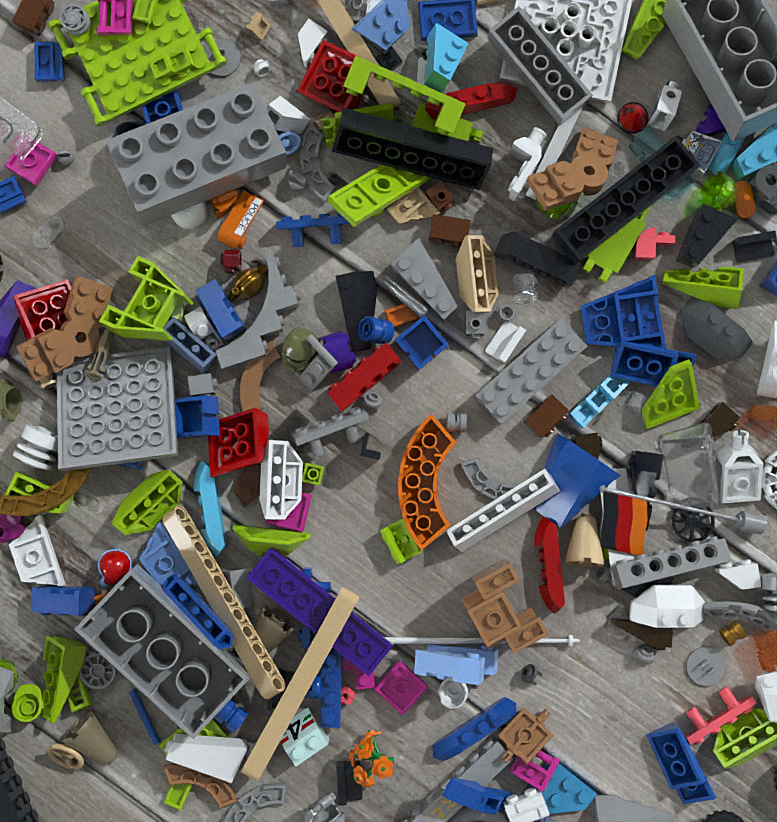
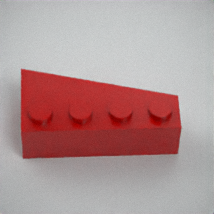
M387 343L379 345L372 351L373 354L369 358L365 357L362 359L354 371L351 369L344 374V379L340 383L336 381L328 388L329 392L327 394L342 412L401 364V359Z

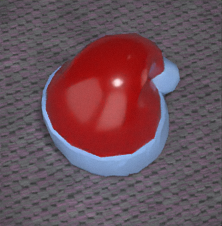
M112 549L100 556L97 566L102 576L100 579L101 586L108 587L113 585L132 569L131 558L125 551Z

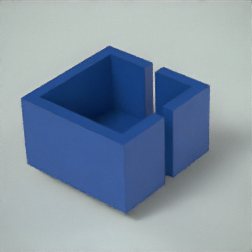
M425 315L394 340L405 355L407 353L410 354L408 359L418 371L432 361V355L434 358L437 357L449 346Z
M204 395L174 399L177 438L192 439L220 436L219 418H216V415H219L218 397Z

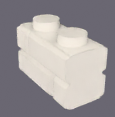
M534 787L525 790L523 795L517 796L514 794L508 796L506 801L503 802L510 822H533L550 815L541 791Z

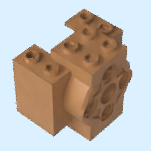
M505 558L471 576L477 589L460 599L488 649L506 641L513 654L549 635L539 616L536 617L532 607L515 615L502 590L520 580L510 562Z

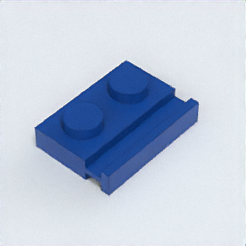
M34 42L35 80L37 82L64 81V57L59 42Z
M12 176L0 182V215L27 203L16 177Z

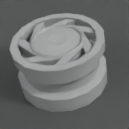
M69 4L62 9L60 22L70 34L81 36L89 30L91 20L82 6Z

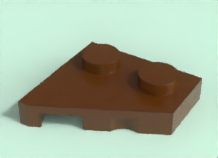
M261 463L245 467L233 490L244 507L260 496Z

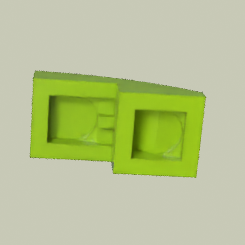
M183 47L169 55L164 53L149 61L156 80L173 76L195 66L187 47Z

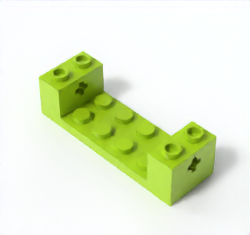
M355 55L344 83L347 93L358 97V94L363 95L371 73H373V77L379 81L385 82L387 79L393 82V87L403 90V87L410 89V94L419 98L424 95L428 97V102L437 106L442 103L434 126L437 127L436 131L448 136V133H454L466 103Z

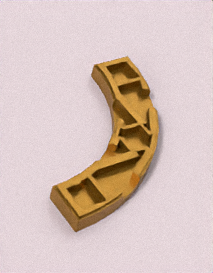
M93 467L68 470L64 477L56 484L34 495L9 496L2 494L0 498V514L29 516L49 511L61 505L83 486Z

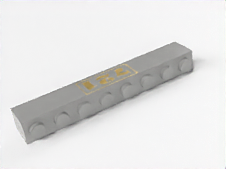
M496 737L493 740L489 739L483 745L484 749L479 753L475 752L469 758L470 762L465 766H460L452 778L475 781L484 787L513 760V756L505 763L500 757L507 751V748ZM446 779L441 784L439 791L436 793L432 792L426 798L427 802L424 805L417 806L412 811V816L407 820L403 819L401 822H447L463 807V805L442 796L450 780Z

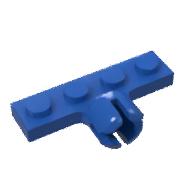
M331 648L322 665V673L316 675L304 697L320 700V727L327 728L341 727L343 655L334 648Z

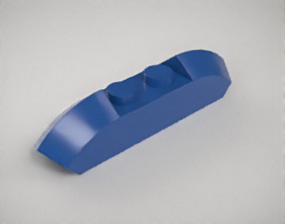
M177 574L167 577L162 586V590L214 646L218 649L232 647L233 633L221 618Z
M507 697L501 698L455 728L432 745L433 758L446 761L463 752L511 719L516 714V703Z

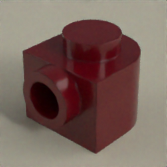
M225 250L224 253H221L220 262L225 268V273L235 274L236 271L242 270L241 250Z

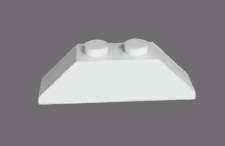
M775 320L773 321L757 390L758 396L777 398V321Z
M268 440L261 462L259 498L265 519H286L288 514L301 501L303 461L288 441Z
M653 585L637 598L631 600L629 620L656 628L695 627L703 621L705 601L691 585Z

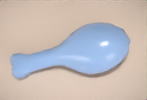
M285 132L279 135L286 155L294 153L300 147L301 137L297 133Z

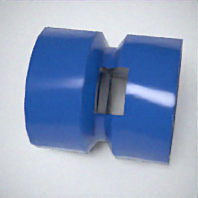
M365 316L358 325V336L363 341L381 345L388 344L394 336V326L388 320Z
M230 699L213 718L220 724L226 722L227 729L235 733L249 712L243 707L236 708V702Z

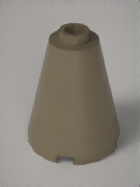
M266 605L261 609L254 629L267 652L270 653L293 633L295 625L291 626V619L284 612L275 607L272 610L267 609L269 606Z
M89 711L83 715L84 720H77L65 734V739L62 742L102 765H110L117 758V749L94 713Z

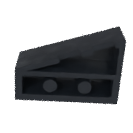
M702 204L696 209L676 261L692 268L699 265L738 218Z

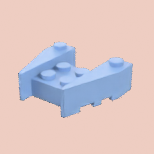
M428 644L427 651H415L414 674L436 676L438 679L443 680L453 678V682L479 685L484 682V674L494 675L497 673L499 649H494L493 647L488 649L485 644L481 645V647Z

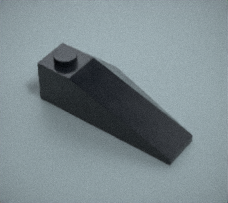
M357 271L336 275L351 350L354 353L371 349L372 342L363 341L359 338L358 325L365 316L374 317L377 285L374 271Z
M632 451V454H629L627 465L630 466L629 472L633 494L654 499L657 492L654 483L660 479L664 454ZM647 501L646 531L648 530L652 513V504Z

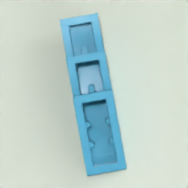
M609 374L568 416L580 429L584 428L631 381L612 377Z

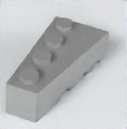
M418 238L391 263V269L444 322L458 306Z

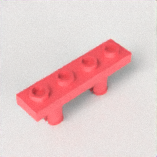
M726 686L719 690L718 693L727 705V708L712 719L704 721L696 707L687 710L685 713L695 728L684 736L686 741L690 745L693 743L698 745L705 740L704 736L707 734L713 735L721 730L720 726L727 723L729 725L738 719L736 716L742 712L743 714L751 712L754 709L753 706L757 704L753 696L748 695L742 700L737 701L729 687Z

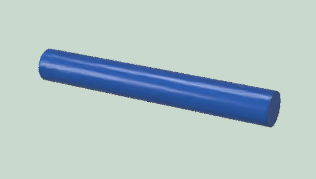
M136 688L129 691L153 744L159 743L161 740Z

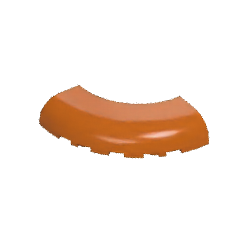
M432 413L422 422L410 439L403 454L398 477V497L402 517L411 537L421 551L451 526L439 505L437 478L445 456L457 442Z

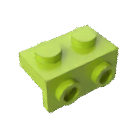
M403 518L380 530L383 541L388 545L391 556L398 565L423 552L411 537Z

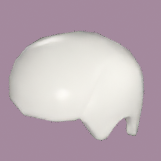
M453 678L443 680L438 691L441 703L449 709L461 707L468 696L466 684L453 682Z

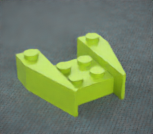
M137 256L128 273L141 284L125 311L108 305L99 322L109 331L122 337L172 341L173 338L163 329L179 300L193 305V302L153 262Z

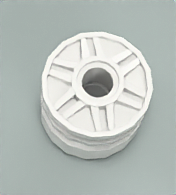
M26 424L21 437L27 440L28 443H18L17 447L24 450V452L14 450L13 456L31 467L52 470L53 464L46 460L56 461V457L50 454V451L58 452V436L55 432L44 427Z

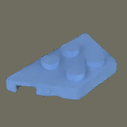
M381 0L351 29L355 33L363 35L365 40L374 43L380 50L388 49L410 28L407 0Z
M159 522L139 560L151 577L161 586H163L167 577L173 574H177L188 585H198L168 530L162 522Z

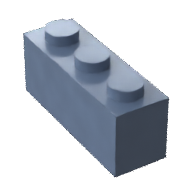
M175 317L164 326L163 329L173 338L172 341L165 342L201 374H205L216 363L217 354Z

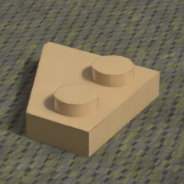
M419 187L401 197L387 209L399 225L431 218L433 214H440Z

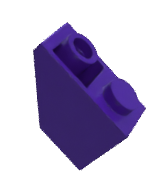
M709 104L704 112V115H706L704 122L700 121L695 131L706 136H713L724 132L726 129L714 107Z

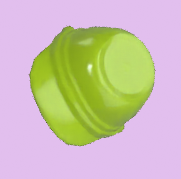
M34 684L22 685L15 693L11 709L14 717L20 722L34 721L41 714L42 709H44L41 690Z

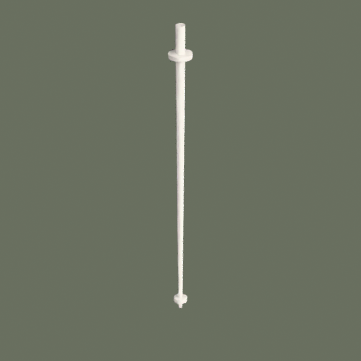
M568 635V639H540L535 643H568L569 647H573V643H579L580 639H573V635ZM385 637L392 644H485L482 638Z

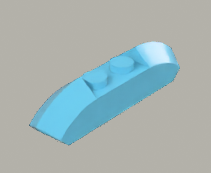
M725 130L720 139L722 143L708 166V169L714 175H724L745 137L732 142Z
M201 460L196 469L193 484L194 492L200 491L201 494L198 495L199 505L203 506L204 514H201V521L203 525H206V529H201L200 532L210 552L218 557L226 547L227 540L217 477H210V465Z

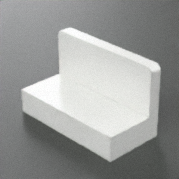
M503 322L485 349V352L504 364L526 330L521 326L518 328L510 322Z

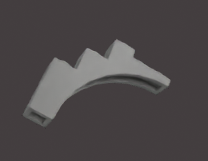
M273 252L265 254L268 265L269 285L266 300L260 314L253 325L241 337L231 344L216 350L223 371L268 357L266 352L269 351L266 340L262 341V339L283 332L282 326H285L282 315H278L279 313L299 307L297 301L301 299L298 290H293L292 285L284 287L288 284L285 275H280L278 268L282 266L279 257H274Z

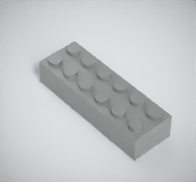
M520 6L489 30L487 39L559 126L590 101L593 94Z
M561 318L474 397L500 425L579 355L587 345Z

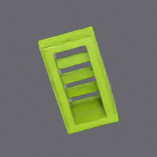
M78 674L77 680L73 684V686L78 684L79 687L71 689L67 697L72 713H77L94 706L90 692L82 682L80 674ZM81 692L82 695L77 697L74 696V694ZM83 699L84 703L78 705L77 702Z

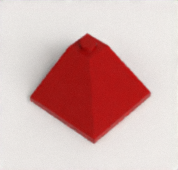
M323 40L297 92L333 113L342 112L343 108L357 109L362 95L358 94V97L349 94L346 92L347 88L344 87L355 54Z
M68 279L13 296L26 341L50 328L60 330L62 324L68 320L64 314L71 291ZM78 332L75 338L81 336V333Z
M255 407L219 419L220 436L208 437L210 477L220 476L262 462L269 436L268 414Z

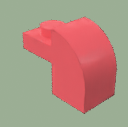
M656 227L645 230L640 234L633 246L632 260L652 261L656 258V246L671 247L675 244V235H669L670 233L659 232L656 235Z

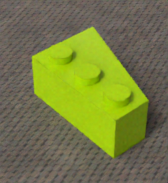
M16 471L5 495H34L48 489L52 484L24 471ZM75 495L61 505L46 512L67 513Z

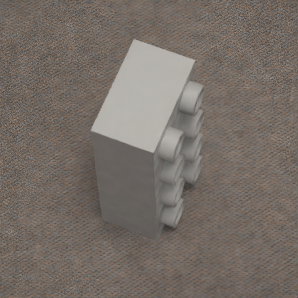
M667 0L662 16L732 142L777 123V20L766 1Z
M254 82L105 140L142 226L286 168V151Z
M139 565L133 567L74 629L192 739L200 733L250 678L241 659L229 648L218 649L167 596L162 590V586Z

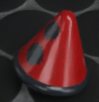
M627 103L618 111V125L626 133H639L648 124V112L640 103Z

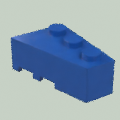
M216 279L195 290L198 294L196 297L198 303L207 310L205 314L209 321L215 324L217 328L215 331L220 339L228 342L247 330Z
M39 586L32 588L31 612H39V615H51V613H57L60 616L69 614L76 616L88 615V612L95 608V587Z

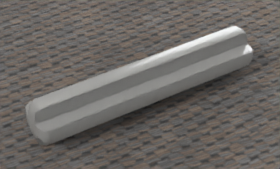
M387 275L382 280V284L419 317H423L428 313V309L391 276Z

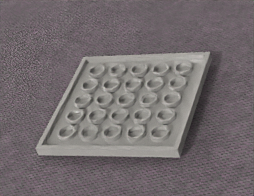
M170 346L109 354L104 365L105 373L101 374L102 379L100 381L91 380L86 376L87 367L92 363L93 357L74 359L73 364L57 372L58 469L60 471L178 456L173 360Z

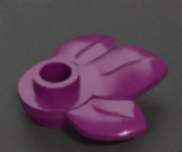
M0 514V543H6L9 539L15 540L24 533L25 526L20 524L22 516Z

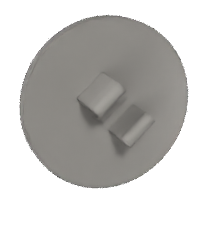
M216 39L214 41L221 55L225 57L227 64L211 72V74L225 77L237 70L240 65L241 56L238 47L233 42L227 39ZM207 45L205 52L211 63L215 61V58Z
M700 647L689 655L686 662L687 673L695 683L702 686H711L719 682L723 677L725 661L717 650L710 647Z

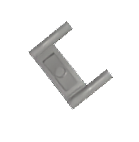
M311 334L306 340L319 355L314 358L304 372H295L294 375L310 392H313L338 362Z

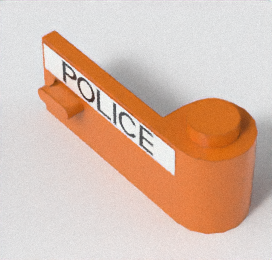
M243 191L222 224L216 239L236 250L243 248L247 242L245 237L246 231L264 203V200Z

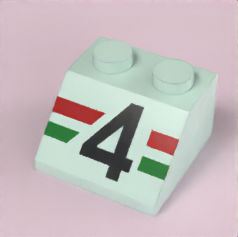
M309 707L293 717L281 739V743L294 765L298 766L327 746L329 737L323 728L320 727L319 722Z

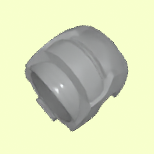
M333 792L306 810L305 822H345V815L337 808L335 804L337 798Z

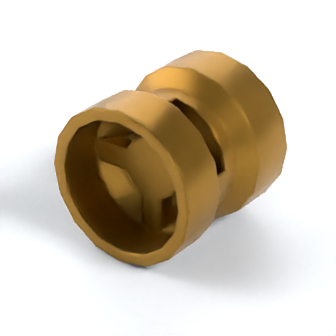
M736 620L732 621L728 628L723 627L719 630L721 637L729 647L733 646L736 640H742L747 636Z

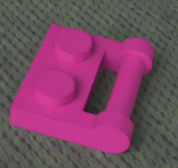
M98 0L100 5L97 35H132L133 0ZM111 3V26H107V4Z
M540 750L536 757L550 765L548 770L533 761L526 765L516 756L509 771L544 792L561 760L556 757L553 758Z

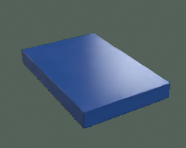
M432 0L418 2L421 41H427V37L436 23L460 38L478 36L475 0Z

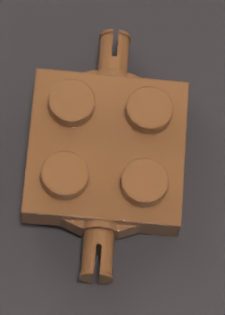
M523 708L498 735V738L508 749L500 758L507 763L515 755L528 765L553 737V734L543 723L550 716V713L544 709L536 717Z

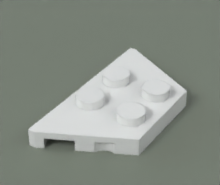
M38 515L25 528L24 533L9 544L22 582L57 586L66 585L43 516Z

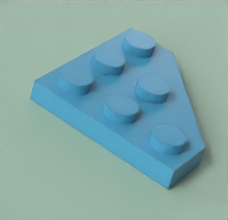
M545 762L542 767L548 770L550 765ZM560 763L545 791H541L549 814L585 810L597 795L594 790ZM528 784L520 795L525 794V790L533 788L534 786Z

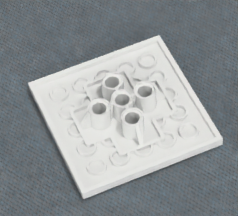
M516 0L514 9L518 6L521 7L579 79L587 65L599 70V74L590 91L593 94L590 100L610 104L632 0ZM567 12L574 13L575 17L569 16ZM545 27H552L553 31H547ZM564 30L570 31L571 35H566ZM582 34L589 35L590 39H585ZM564 48L568 53L563 54L559 49ZM503 58L499 80L526 86Z

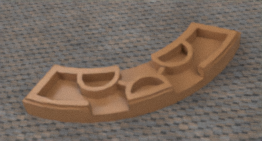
M273 341L267 343L269 351L266 353L268 357L247 363L240 383V401L243 411L255 407L259 410L263 409L260 400L261 379L267 369L281 358Z
M176 763L163 766L169 786L184 783L201 786L215 799L219 808L238 802L233 788L227 781Z

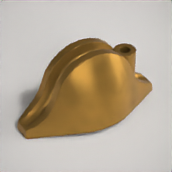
M262 265L239 272L233 281L228 299L233 303L256 296L264 285L268 268Z

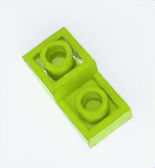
M303 462L302 482L320 485L324 467Z

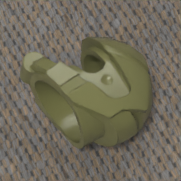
M297 327L286 336L281 353L284 364L283 369L292 374L304 371L318 355V352L306 340L312 334L320 342L319 338L312 331ZM291 359L297 360V361H300V360H305V361H302L301 363H296V362L292 361Z
M0 378V413L4 421L14 422L21 411V392L11 381Z

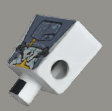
M668 81L662 87L655 100L647 126L665 132L673 120L682 91L677 89L678 84L676 82Z
M693 131L687 139L676 135L701 165L693 173L700 178L707 170L722 141Z

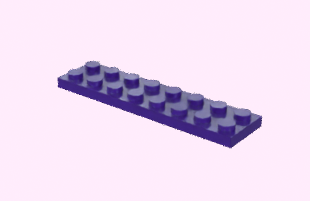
M271 547L246 577L315 634H317L336 599ZM351 612L332 647L367 676H370L393 647V644L354 612Z

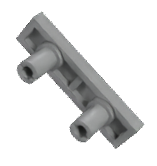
M354 407L348 413L335 414L331 419L317 421L308 428H298L294 433H291V437L297 446L309 442L313 456L317 457L324 454L320 441L322 436L345 429L349 443L359 441L355 425L368 420V413L362 407Z

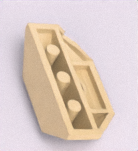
M466 235L456 257L459 296L472 312H491L492 306L499 294L495 256L485 242L483 235Z

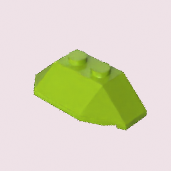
M169 469L150 474L121 502L112 525L125 536L131 535V533L152 530L163 520L164 515L180 504L182 480Z
M233 525L234 532L249 551H254V555L264 556L271 547L285 557V555H289L311 537L309 532Z
M754 708L747 714L742 713L737 716L738 719L729 725L725 723L720 726L721 730L717 733L713 752L724 769L743 765L777 745V723L769 721L764 709Z

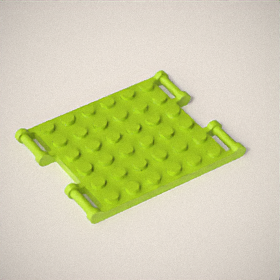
M96 0L82 7L91 20L89 30L81 36H74L69 33L75 46L73 48H69L61 31V28L64 26L61 24L60 19L52 20L48 23L50 30L54 32L59 42L64 59H71L79 55L93 86L83 88L80 93L86 99L97 127L126 115L227 64L225 57L221 55L214 41L213 32L210 27L204 28L200 33L196 34L182 3L188 0H157L151 24L132 19V35L108 36L97 35L100 3ZM133 0L132 16L137 0ZM111 3L107 4V26H111ZM204 40H206L215 58V61L211 63L201 44ZM183 47H187L195 66L173 76L156 80L149 61L164 53L169 55ZM96 93L107 112L104 116L101 115L92 96Z

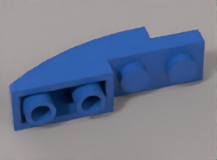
M457 778L450 779L442 794L443 797L465 807L495 815L497 811H504L503 802L506 801L508 796L512 795L507 790L483 787L478 782Z

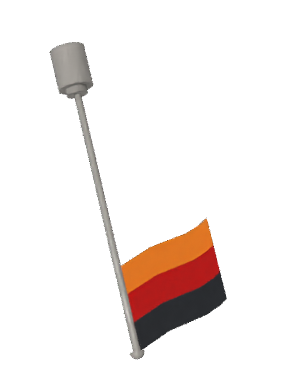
M601 485L599 488L600 492L603 493V515L600 529L601 546L610 550L638 556L645 554L644 539L647 526V501L732 520L738 530L754 534H763L767 525L765 516L740 511L735 517L605 488V485Z

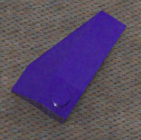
M18 280L0 299V356L6 358L21 325L13 296L36 289Z

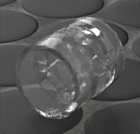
M518 274L512 276L513 287L516 288V291L513 292L514 304L537 303L538 291L535 290V287L538 286L537 274Z

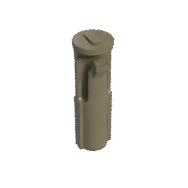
M108 329L102 331L92 363L87 367L86 376L94 381H100L102 379L101 374L105 373L104 365L115 335Z

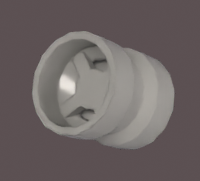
M447 413V432L458 430L459 432L466 433L467 413H460L459 415Z

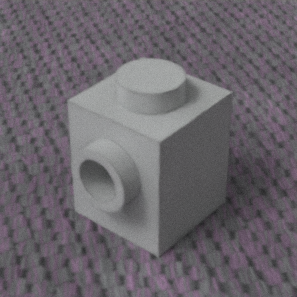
M465 311V336H469L470 339H480L481 335H485V312Z
M213 374L188 376L190 396H211V394L216 393L218 380Z

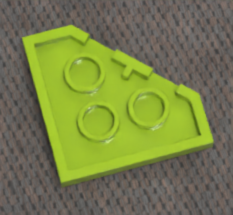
M689 359L670 366L642 408L641 414L646 429L700 409L693 366Z

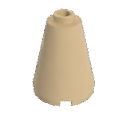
M584 513L581 514V517H577L566 553L565 564L571 566L584 565V567L604 566L597 520L593 518L592 514Z

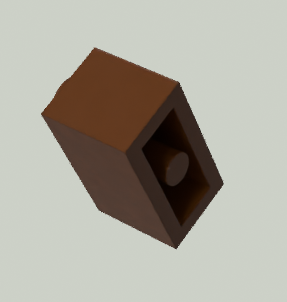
M22 0L12 21L18 28L39 37L46 27L48 16L54 10L53 0Z
M433 214L429 240L436 245L450 243L452 247L460 248L464 237L469 235L471 220Z
M551 394L524 423L539 438L544 436L547 438L554 431L552 427L557 422L561 424L568 417L566 413L569 410Z

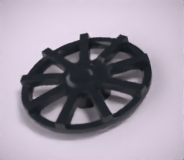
M689 499L680 503V505L688 503L689 507H693L692 503L700 504L698 509L702 510L705 507L708 511L713 512L705 502ZM675 508L672 514V527L676 535L684 541H703L714 530L715 517L706 514L700 516V513H694L693 511L687 514L682 509ZM677 511L682 513L685 519H675ZM711 517V525L703 523L702 519ZM675 523H685V526L678 531ZM700 526L709 528L708 532L705 535L700 529ZM690 528L689 538H686L681 535L684 531ZM694 529H697L701 536L700 538L693 539Z

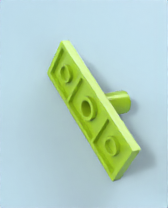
M379 165L329 195L327 201L355 227L371 216L382 215L385 207L431 178Z

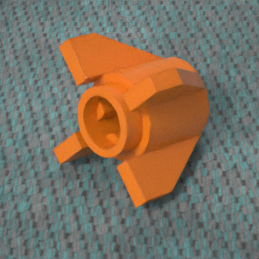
M236 189L209 199L217 219L226 215L234 203L237 202L238 193Z

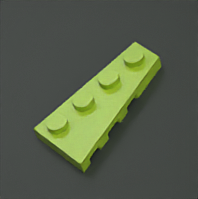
M667 0L642 1L622 46L621 52L635 60L641 57L666 24L662 13Z

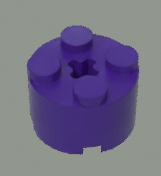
M339 331L319 337L320 342L323 341V347L338 362L330 371V374L353 367L356 357L354 352L349 350L348 344H350V339L347 332Z

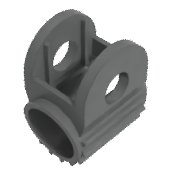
M766 165L755 173L748 183L751 186L753 198L757 201V204L766 212L777 215V166Z

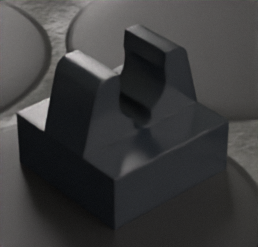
M392 46L376 57L381 67L393 71L403 63Z

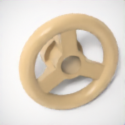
M65 743L49 746L48 755L59 766L70 770H78L83 767L84 759L75 749L67 746ZM73 758L77 759V764L72 763Z

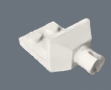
M537 127L533 128L528 138L523 137L515 140L509 154L524 163L518 173L520 177L515 176L508 188L510 192L508 198L512 201H515L526 184L528 176L532 175L541 159L540 144L547 134Z
M738 430L734 431L733 443L726 444L715 452L717 459L722 465L720 491L722 503L761 500L764 463L748 444L749 433L744 430H740V436H738Z

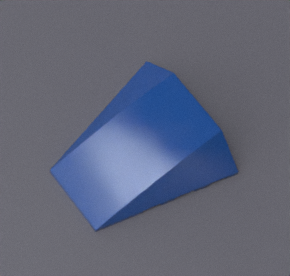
M655 275L582 305L581 313L586 344L617 347L621 341L666 349Z
M557 432L544 469L552 476L560 492L533 509L562 528L584 506L594 500L593 498L600 493L599 488L601 485H605V488H607L609 484L621 475Z

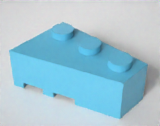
M436 23L427 37L428 49L426 51L427 63L425 65L424 85L442 93L451 80L469 43Z
M777 123L772 124L731 162L730 165L738 181L757 173L766 165L777 163Z

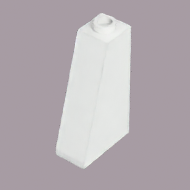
M174 734L172 740L167 741L164 751L167 752L166 760L232 783L247 751V740L200 735L192 739L187 734Z

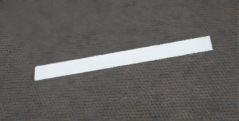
M587 65L580 80L591 91L599 70ZM582 108L560 126L558 125L536 173L545 171L548 165L557 163ZM529 187L526 196L538 201L532 189Z

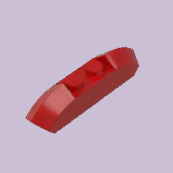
M495 82L445 93V95L466 103L461 114L463 115L510 104L515 100L518 88L508 83ZM427 102L425 110L433 120L437 119L442 103L437 106Z
M543 516L537 526L534 538V547H541V550L538 551L539 561L543 562V570H540L541 580L545 581V584L539 585V591L545 605L555 614L565 605L557 526Z

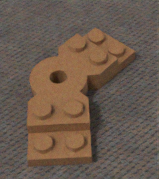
M583 127L571 163L561 161L546 167L545 171L528 176L526 181L544 211L577 201L582 192L586 196L595 195L600 192L608 177V170L613 162L618 140Z
M75 275L64 309V314L68 320L62 324L60 330L50 328L16 346L34 381H38L52 372L56 373L73 364L75 356L84 357L95 351L100 340L98 328L103 326L99 320L108 306L113 288ZM80 332L81 339L77 342L75 336Z

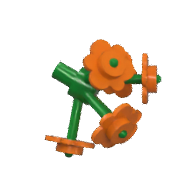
M368 730L364 734L365 738L360 741L359 745L355 744L354 750L350 749L348 753V761H351L352 767H354L356 758L372 761L373 766L368 770L362 769L359 765L353 769L355 781L363 787L367 786L370 788L375 785L372 774L378 776L379 779L393 775L394 758L380 754L374 737L382 734V731Z

